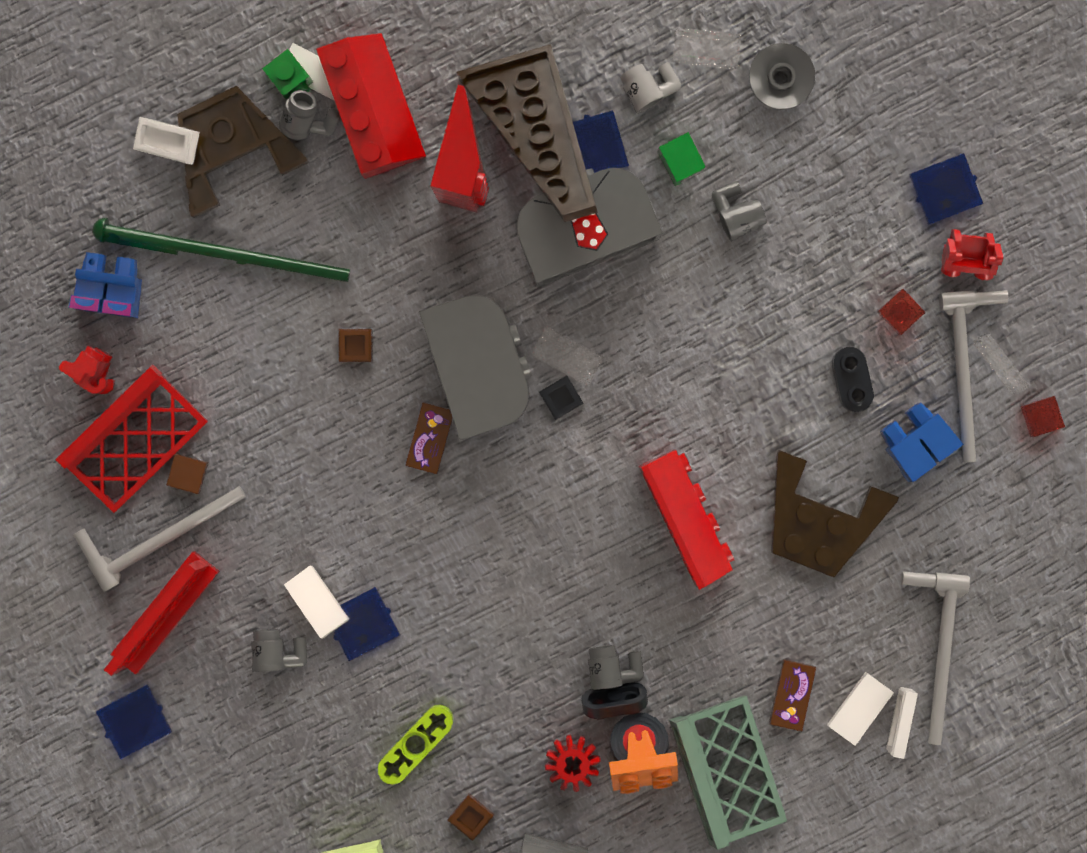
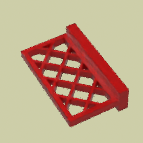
M153 364L55 459L64 469L67 468L113 513L131 498L208 422L161 375L162 372ZM160 385L171 394V407H152L151 393ZM147 398V407H138ZM175 399H176L183 407H175ZM132 412H147V430H128V416ZM152 412H171V430H152ZM175 412H189L198 422L190 430H175ZM123 422L124 430H115ZM109 435H124V453H105V438ZM128 435H147V453H128ZM152 435H171V449L167 453H152ZM175 435H184L175 444ZM100 444V453H91ZM85 458H100V476H87L78 465ZM105 458H124V476H105ZM128 458H147V472L143 476H128ZM152 458H160V459L152 466ZM93 481H100V488ZM105 481H124V495L116 502L105 493ZM129 481H137V482L129 489Z
M193 551L110 655L113 658L104 668V671L113 676L128 668L137 675L220 571Z

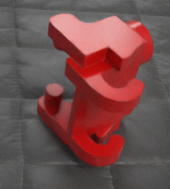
M952 229L950 239L947 238V243L944 244L941 272L950 277H957L961 272L974 273V276L978 279L992 280L997 274L998 266L1002 265L1003 253L1001 244L995 243L993 233H985L983 237L961 235L960 230Z
M87 346L84 351H81L75 362L62 361L59 365L60 371L73 378L74 383L90 393L108 394L115 386L113 379H105L113 357L98 347L94 349L91 346Z

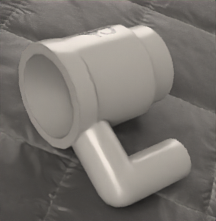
M669 62L658 68L665 81L660 86L657 85L650 71H646L643 64L629 69L620 76L624 84L623 89L637 114L652 108L667 96L680 90L681 82Z

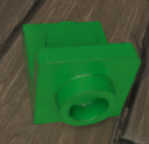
M289 49L262 68L286 100L290 98L294 91L302 90L309 92L311 89L309 85L313 83V80Z

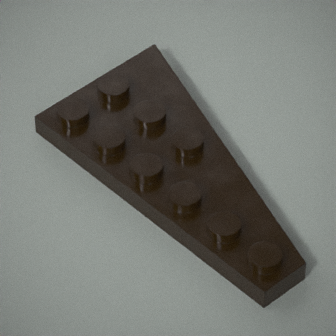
M551 44L457 71L460 82L465 86L466 90L564 222L598 213Z

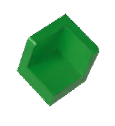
M689 132L658 148L657 153L674 186L681 184L682 180L705 168V164Z

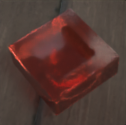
M904 289L899 290L877 311L899 336L926 313Z
M1055 396L1020 406L1030 437H1036L1065 427Z

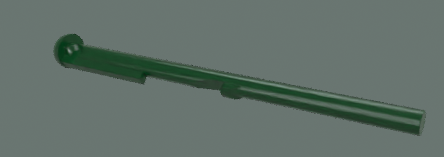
M108 218L97 220L92 229L95 239L101 243L109 242L178 255V252L182 251L236 261V264L241 265L252 264L348 282L350 277V269L109 225Z

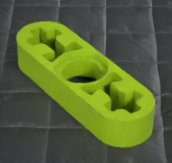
M443 705L430 707L382 757L378 765V775L383 782L393 785L403 781L451 730L454 721L453 714L449 708ZM434 713L436 716H439L443 713L446 716L444 720L446 727L437 726L430 734L436 737L431 741L429 735L418 727L423 724L426 730L433 721L430 715ZM414 735L420 736L425 742V749L420 753L410 752L406 746L409 737ZM400 748L402 754L413 762L408 764V761L405 759L398 769L401 773L400 775L396 773L388 775L386 773L388 768L386 762L395 763L401 756L400 753L396 752Z

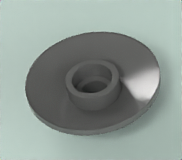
M788 43L770 45L761 50L751 64L749 71L750 87L755 97L770 108L779 110L794 108L807 99L814 87L815 68L813 62L806 52L795 45ZM778 73L784 74L787 78L786 83L778 84L775 81V75Z

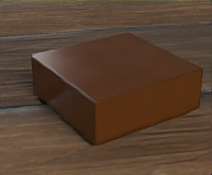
M339 329V362H373V329Z
M175 454L166 486L200 494L209 462Z
M468 793L448 817V821L473 841L493 818L494 813Z

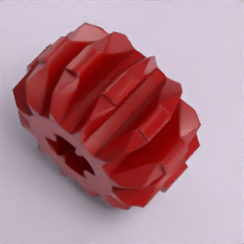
M569 734L566 735V746L558 739L554 741V746L558 752L547 750L546 756L553 761L545 764V770L555 771L550 776L552 783L562 778L561 790L565 791L568 783L571 782L573 783L574 792H578L580 789L579 781L582 780L587 787L592 785L591 779L587 774L591 776L599 775V770L591 765L600 763L601 759L598 755H591L596 749L593 743L583 748L585 737L580 736L577 744H573L572 736ZM573 756L574 760L575 757H578L579 768L573 770V766H571L570 769H567L566 758Z

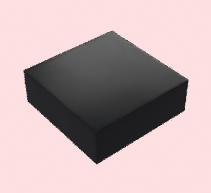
M568 376L539 391L555 420L584 404Z

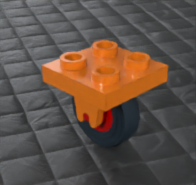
M647 713L630 714L624 716L615 724L610 734V749L615 761L609 762L613 791L620 790L621 794L638 792L640 787L653 785L654 789H663L672 786V782L678 781L676 752L668 753L669 737L665 726L656 717Z

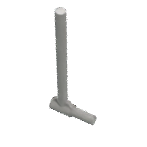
M971 290L946 292L939 295L941 311L947 315H952L961 442L964 444L962 445L963 463L976 462L965 314H969L976 306L1008 303L1007 290L977 293Z
M238 486L115 560L103 555L100 556L85 529H81L73 534L89 562L87 564L105 593L120 584V572L244 499L246 495L242 488Z
M903 571L901 575L902 585L931 587L940 596H943L928 738L929 744L941 745L956 600L968 594L970 577L967 575L935 572L933 575Z

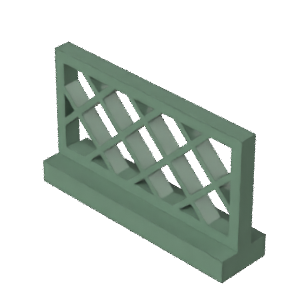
M746 695L684 717L678 716L669 720L709 845L718 850L729 846V842L787 822ZM741 705L744 719L738 729L724 722L731 708ZM721 712L719 719L712 716ZM707 717L717 722L708 740L698 735L694 721ZM722 725L737 732L729 750L714 743ZM747 726H748L750 735L744 732ZM742 735L751 739L755 747L749 760L734 753ZM700 740L707 743L704 750L702 748ZM712 746L727 753L719 771L709 767L706 760ZM732 756L747 763L739 782L724 774ZM757 757H758L760 766L757 765V764H755V761H756V758H757ZM752 767L761 770L765 778L759 792L744 785ZM711 772L717 774L714 779V782L711 776ZM722 777L737 784L729 803L720 799L716 791ZM742 788L757 795L749 813L734 806ZM767 788H768L770 797L764 795L765 792H766V790H767ZM764 798L773 803L777 816L762 820L754 815ZM721 803L727 806L724 813ZM732 809L747 817L741 829L730 833L726 821ZM753 819L758 821V823L750 825Z

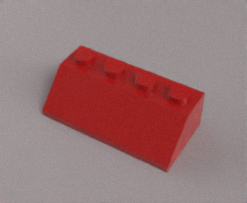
M382 33L347 37L316 49L360 173L365 179L426 157Z
M674 449L640 465L639 469L694 585L700 590L732 571L733 569L729 563L734 561L732 552L726 542L720 544L716 536V532L720 531V527L713 513L706 514L701 504L706 501L700 485L698 483L692 485L687 473L692 471L685 454L678 455Z

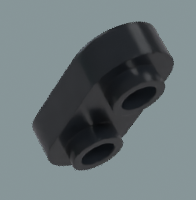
M855 347L842 348L835 353L832 359V369L839 400L845 409L852 412H861L869 408L874 399L865 355ZM847 357H852L856 362L852 370L845 367L844 362ZM855 389H859L863 393V398L859 402L854 401L852 398V392Z
M632 682L607 689H589L582 695L581 702L583 713L587 717L601 720L609 717L637 714L648 705V697L644 685Z

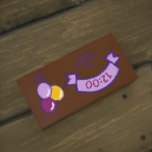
M422 403L405 466L438 474L453 420L449 409Z
M783 659L769 719L770 725L802 732L816 666Z

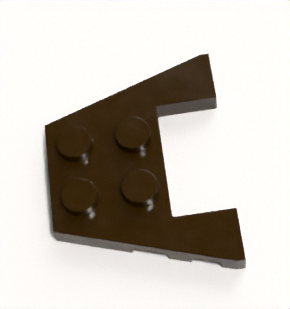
M237 85L177 114L179 127L200 132L193 164L185 163V181L190 203L188 204L189 212L193 218L220 206L206 174L267 145L282 176L309 163L308 159Z
M778 450L776 454L777 466L771 553L828 576L835 577L894 507L899 497L869 486L858 517L846 514L796 494L795 491L807 461Z

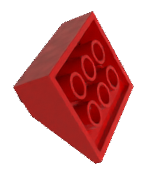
M458 85L430 186L439 203L477 213L479 205L485 206L490 187H488L487 178H485L486 174L483 171L465 86Z

